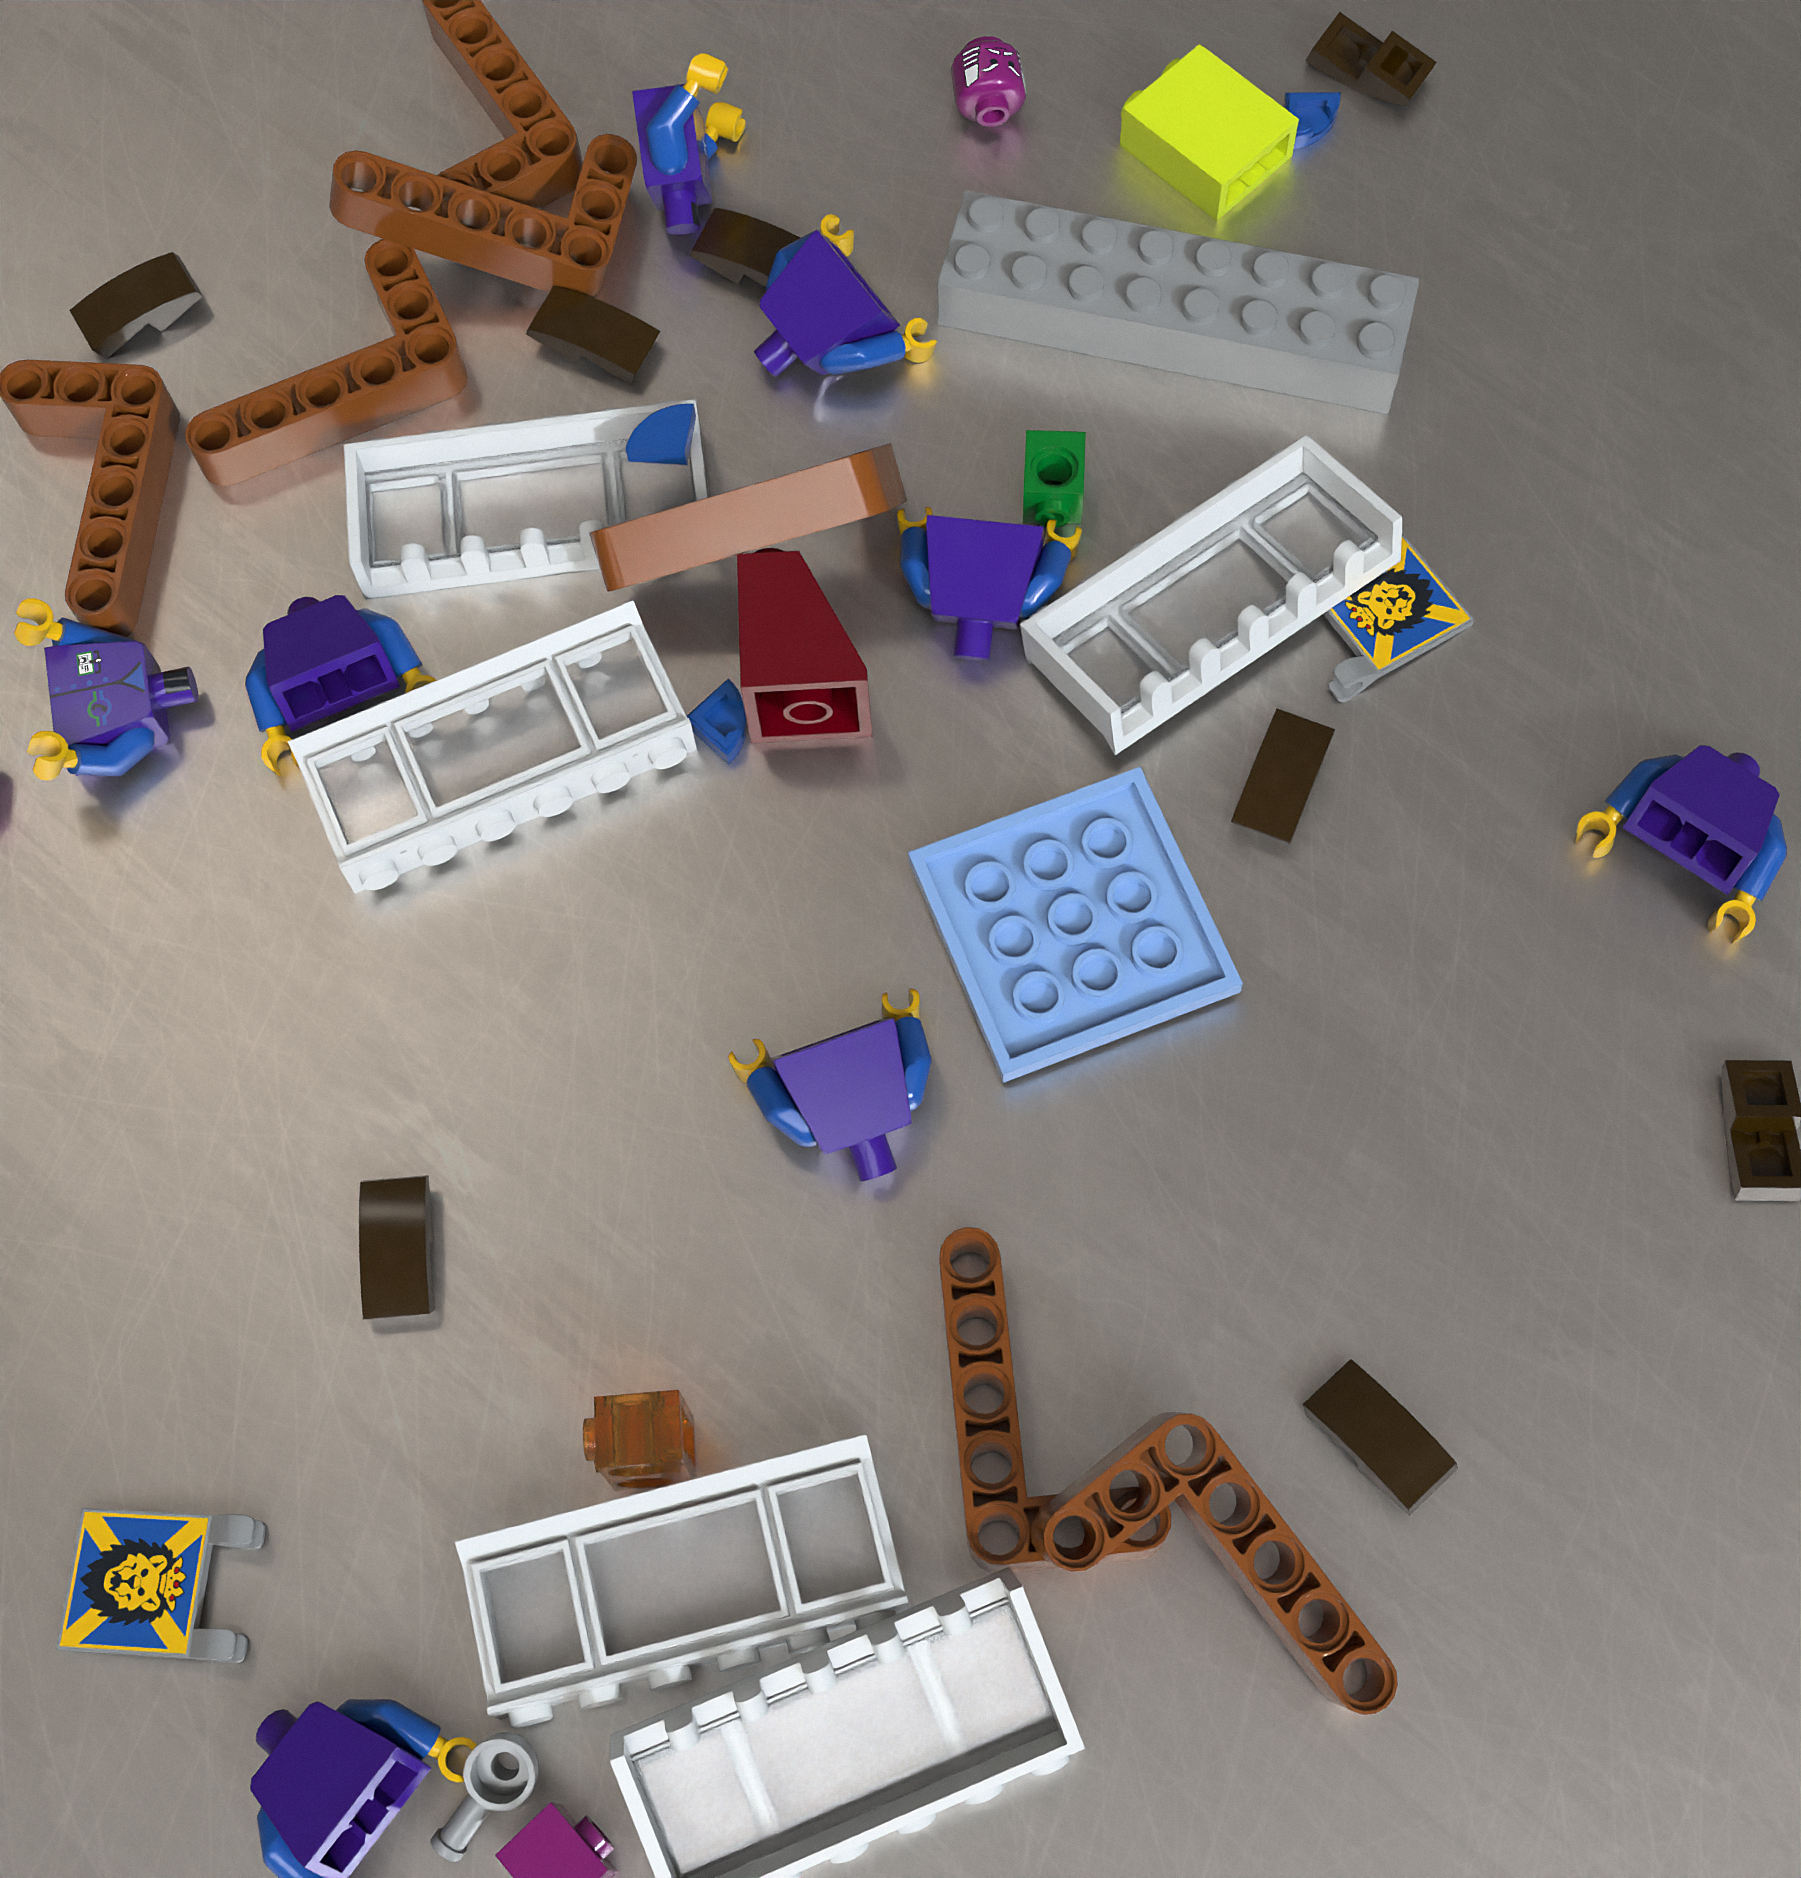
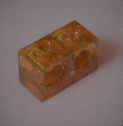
M680 1390L594 1397V1418H584L583 1421L586 1461H594L596 1473H601L615 1491L666 1487L697 1478L694 1415Z

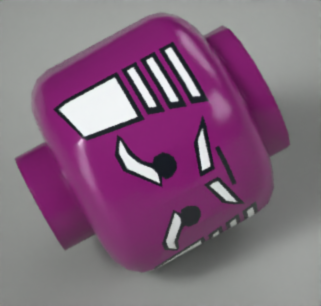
M984 36L968 42L955 56L951 66V76L955 103L961 115L983 126L993 127L1003 124L1009 117L1021 109L1026 99V87L1020 54L1013 46L999 38Z

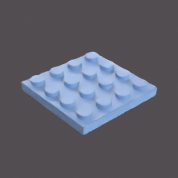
M1141 767L908 852L910 867L1003 1083L1241 992L1243 982Z

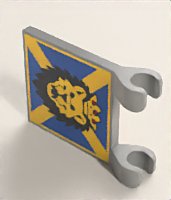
M1403 533L1401 561L1323 614L1357 656L1346 659L1336 665L1333 670L1335 679L1330 681L1328 689L1339 702L1344 703L1358 695L1376 679L1473 625L1475 619ZM1286 590L1279 593L1275 601L1276 603L1286 597ZM1286 599L1279 605V607L1286 603Z
M82 1508L56 1650L198 1659L230 1663L244 1661L248 1638L245 1634L235 1633L229 1629H199L213 1545L259 1549L264 1542L265 1523L242 1514L203 1515Z

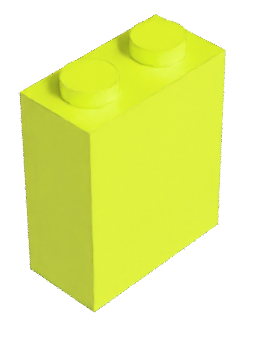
M1199 44L1182 59L1176 58L1172 60L1157 80L1145 90L1135 91L1126 100L1121 110L1122 120L1119 146L1217 222L1292 157L1299 119Z

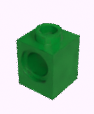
M1026 430L1022 523H1035L1046 527L1048 521L1054 519L1056 520L1055 528L1065 525H1081L1084 498L1086 432ZM1056 480L1062 482L1063 484L1049 485L1044 482Z

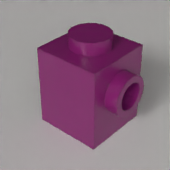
M550 1802L495 1855L513 1878H612L618 1872L606 1858L615 1847L597 1824L587 1815L577 1823L562 1804Z

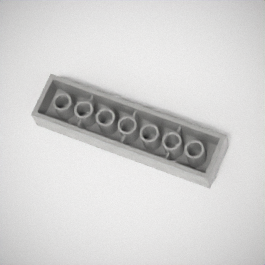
M965 190L937 282L938 325L1388 415L1400 374L1420 278Z

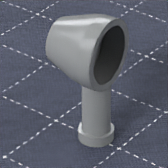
M509 1732L492 1734L480 1741L467 1757L463 1777L468 1794L445 1826L437 1829L430 1839L433 1849L446 1860L451 1862L460 1861L467 1851V1843L491 1810L507 1811L521 1805L531 1794L537 1782L539 1764L531 1743L524 1736ZM508 1752L513 1754L519 1762V1768L511 1770L502 1766L498 1753Z

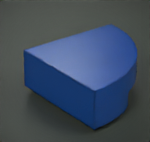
M1341 92L1285 93L1283 107L1299 119L1294 149L1312 145L1330 131L1337 118Z
M694 404L669 406L645 418L634 429L627 442L625 450L628 461L688 465L696 421Z
M728 678L687 715V718L691 722L693 733L729 765L743 747L747 734V720L741 694L734 683Z

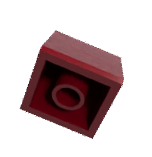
M763 548L754 553L737 554L740 688L751 743L872 737L867 668L800 551Z

